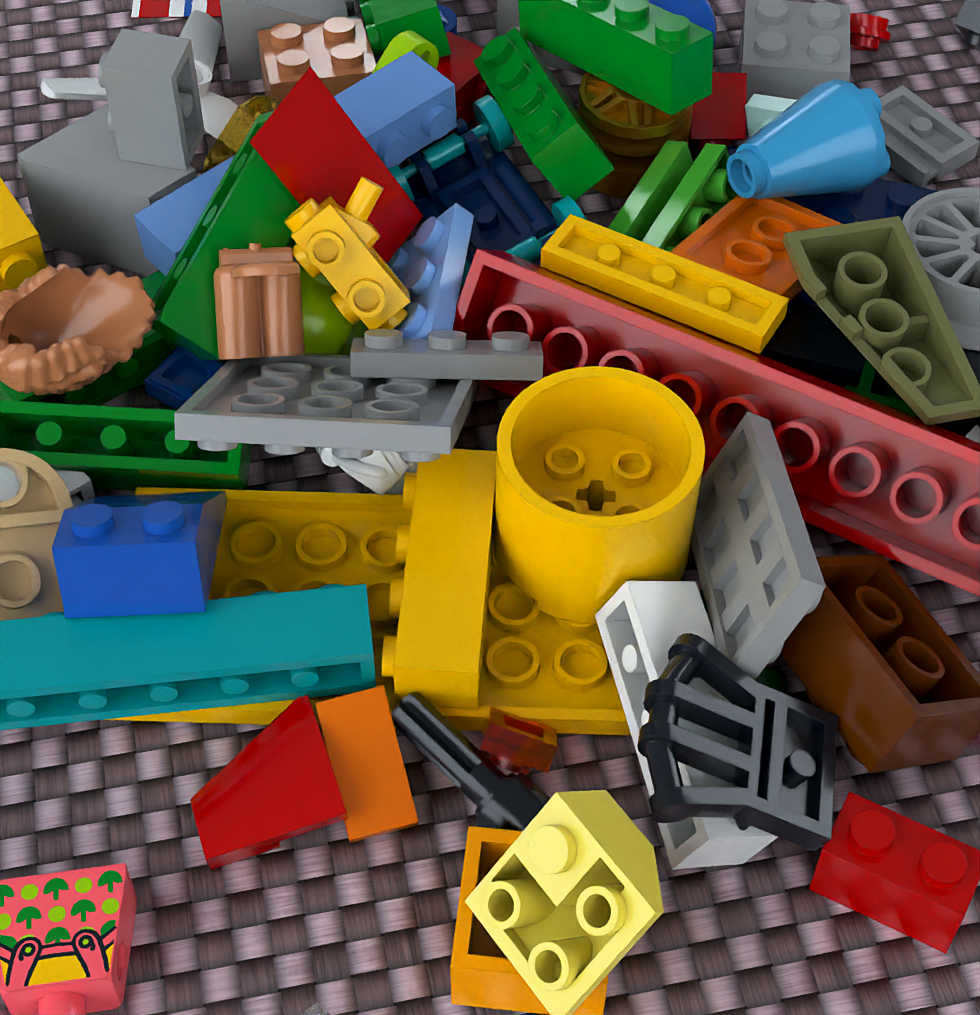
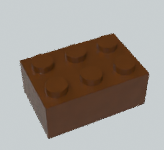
M882 554L816 557L826 588L817 607L811 613L804 615L785 640L782 651L779 654L780 657L785 659L805 686L806 694L810 701L816 707L838 716L837 730L845 740L848 752L855 760L864 765L869 773L956 760L980 734V674Z

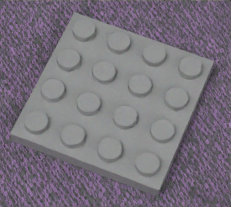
M305 353V355L230 359L174 413L175 440L197 441L198 448L208 451L231 450L238 447V443L264 444L266 452L279 455L301 453L305 451V447L332 448V454L342 458L367 457L373 454V450L399 451L400 457L404 460L429 462L439 459L441 454H451L481 387V380L350 377V355Z

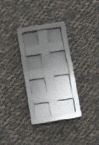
M747 411L701 478L691 547L717 649L754 680H756L767 664L773 663L778 658L785 640L804 615L811 613L817 607L826 585L770 420Z

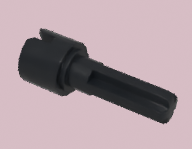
M409 693L392 710L391 715L394 726L477 806L475 811L477 816L475 825L477 827L524 831L551 799L524 772L517 775L515 773L505 775L420 693Z

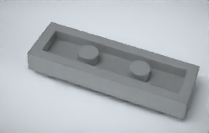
M372 329L365 331L364 338H353L350 350V377L538 381L543 378V351L541 341H530V335L523 332L502 331L493 333L492 340H466V333L437 330L429 332L428 339H403V333L398 330Z

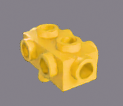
M361 176L345 209L339 206L331 196L320 205L311 198L291 213L284 223L292 231L291 237L297 243L292 247V254L310 276L315 278L322 273L337 291L331 296L333 303L352 325L362 320L369 330L394 329L408 314L404 307L411 302L409 291L372 247L379 239L380 234L367 219L384 188Z

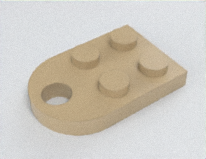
M0 448V466L10 469L17 477L19 485L15 497L7 501H0V621L41 617L51 612H64L52 545L64 510L73 506L69 491L60 475L41 458L17 449Z

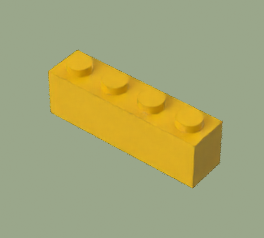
M452 449L451 454H441V457L437 460L418 462L417 473H405L403 511H412L411 524H399L396 542V563L406 564L404 579L392 578L389 596V618L399 619L397 635L384 636L382 650V676L394 677L395 704H398L409 693L417 692L434 707L478 710L495 524L497 451Z

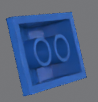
M226 491L97 496L65 509L52 545L65 618L206 612L227 503Z

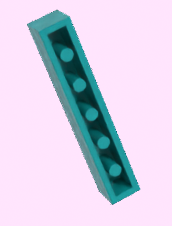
M328 584L318 589L281 593L259 591L249 596L208 600L206 612L65 618L64 612H51L41 617L0 621V730L293 700L305 695L312 698L350 694L376 687L366 584L350 586Z

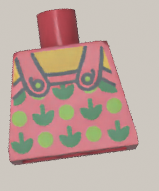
M126 863L0 880V994L11 1015H86V1013L113 1010L121 1006L124 999L137 909V895Z

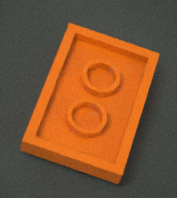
M737 195L672 249L670 253L789 298V303L803 288L782 242L784 233L841 225L842 223L782 197L755 199L753 197L742 198Z

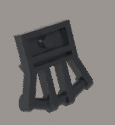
M692 633L678 636L668 651V665L659 678L649 682L645 688L643 705L644 709L649 713V719L646 724L641 726L637 743L638 751L647 759L654 788V794L648 799L653 820L658 823H673L689 817L733 818L738 828L742 831L746 830L749 826H753L810 850H818L831 840L838 716L758 683L702 637ZM700 677L729 702L688 685L693 678ZM679 717L738 741V750L679 727ZM678 762L732 783L734 787L684 786Z

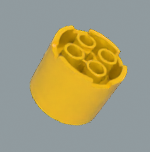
M590 366L567 369L546 376L524 389L508 406L501 419L497 433L494 547L497 562L503 576L509 575L520 589L537 600V609L563 620L597 624L595 614L626 581L681 580L689 557L705 459V441L702 429L688 405L668 387L645 375L620 368Z

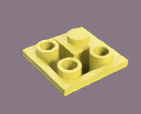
M606 790L556 792L465 900V903L550 1015H572L664 912L654 846Z

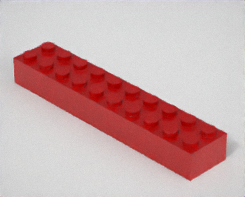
M476 249L456 306L453 330L466 333V340H492L493 333L502 331L523 332L530 335V341H541L543 378L567 369L602 366L633 371L665 385L688 405L702 429L705 441L702 477L747 411L770 420L805 522L980 597V443L934 424L925 425L921 419L542 268L540 265L505 251ZM481 380V383L513 397H517L524 389L536 382L529 380Z

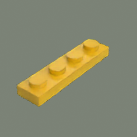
M569 214L541 248L540 267L757 354L762 352L786 317L789 298L572 214Z

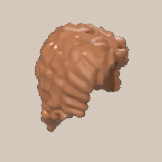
M59 264L56 268L48 265L31 278H25L16 289H5L0 292V381L8 387L26 394L31 392L37 396L47 393L63 394L67 391L80 390L83 386L92 384L102 374L108 373L118 361L126 363L132 357L133 349L137 350L142 347L143 337L152 329L153 321L157 317L154 311L155 302L149 297L148 292L144 290L143 281L138 276L127 278L120 271L108 275L101 267L94 271L91 276H87L80 268H70L68 264Z

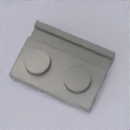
M902 85L880 97L882 112L879 118L885 134V149L890 157V168L914 186L925 188L928 180L933 177L939 180L976 157L980 141Z

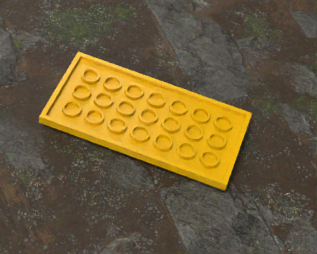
M136 487L135 495L226 491L227 503L208 600L249 596L259 591L281 593L318 589L328 584H341L345 586L366 584L376 687L384 686L390 713L397 705L395 704L394 677L382 676V650L384 636L397 635L399 619L389 618V596L392 578L404 579L406 564L396 563L399 524H411L412 511H403V494H384L382 496L370 493ZM494 524L478 710L435 708L461 731L631 736L598 624L567 621L537 609V600L520 589L509 575L503 576L495 554ZM347 694L309 698L318 726H320L315 703ZM295 699L104 720L269 725Z

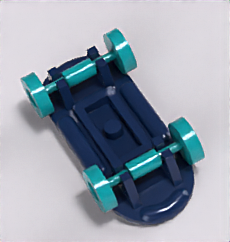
M486 95L472 104L479 126L469 131L467 123L461 117L457 120V127L454 128L453 134L437 139L407 157V161L402 169L398 165L388 169L423 215L419 221L421 225L432 216L438 218L455 203L474 215L459 295H461L476 249L501 250L540 265L541 248L569 214L587 220L581 209L569 196L551 205V213L503 150L515 144L514 135L505 115L490 95Z

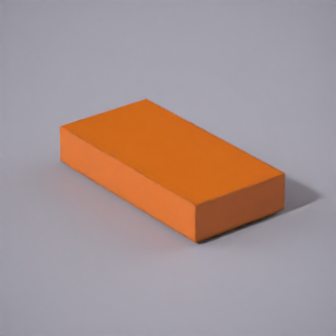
M384 686L316 702L315 706L325 747L347 811L348 819L344 820L349 843L418 825L419 821Z

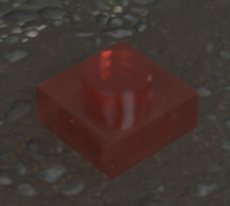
M490 707L481 732L480 750L491 753L489 759L497 766L508 771L529 774L532 767L548 773L558 747L556 729Z

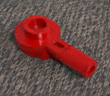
M850 13V48L877 52L879 44L890 43L891 33L887 32L889 20L876 15Z

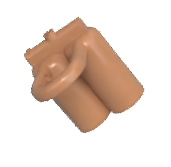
M250 243L247 249L223 248V250H219V267L215 270L213 276L219 359L305 355L300 266L297 262L293 261L292 248H262L261 243Z

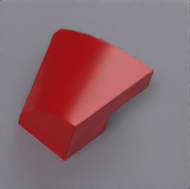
M308 695L296 698L190 799L205 859L211 870L281 847L280 841L348 819L340 789Z

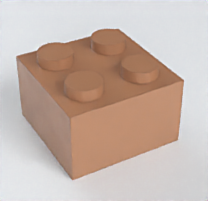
M333 17L327 19L324 23L300 26L294 23H280L271 29L257 30L263 88L269 112L274 111L310 66L334 97L371 75L377 65L362 19Z

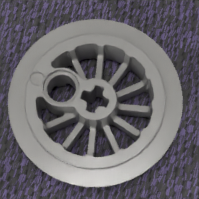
M961 187L941 190L929 194L914 203L906 212L902 223L961 347L980 351V188Z

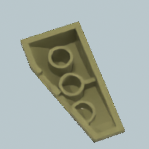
M900 216L784 233L782 242L802 288L925 425L980 417V385Z

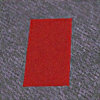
M311 66L249 141L300 205L311 198L320 205L331 196L339 206L345 209L361 176L384 188L367 221L380 234L379 239L372 247L386 264L423 217Z

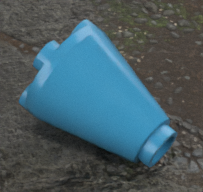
M834 79L816 85L741 144L736 153L728 158L726 170L731 187L742 198L769 199L851 192L870 186L877 178L885 176L891 166L889 154L885 149V134L879 118L882 112L880 98L871 88L859 89L853 83L841 79Z

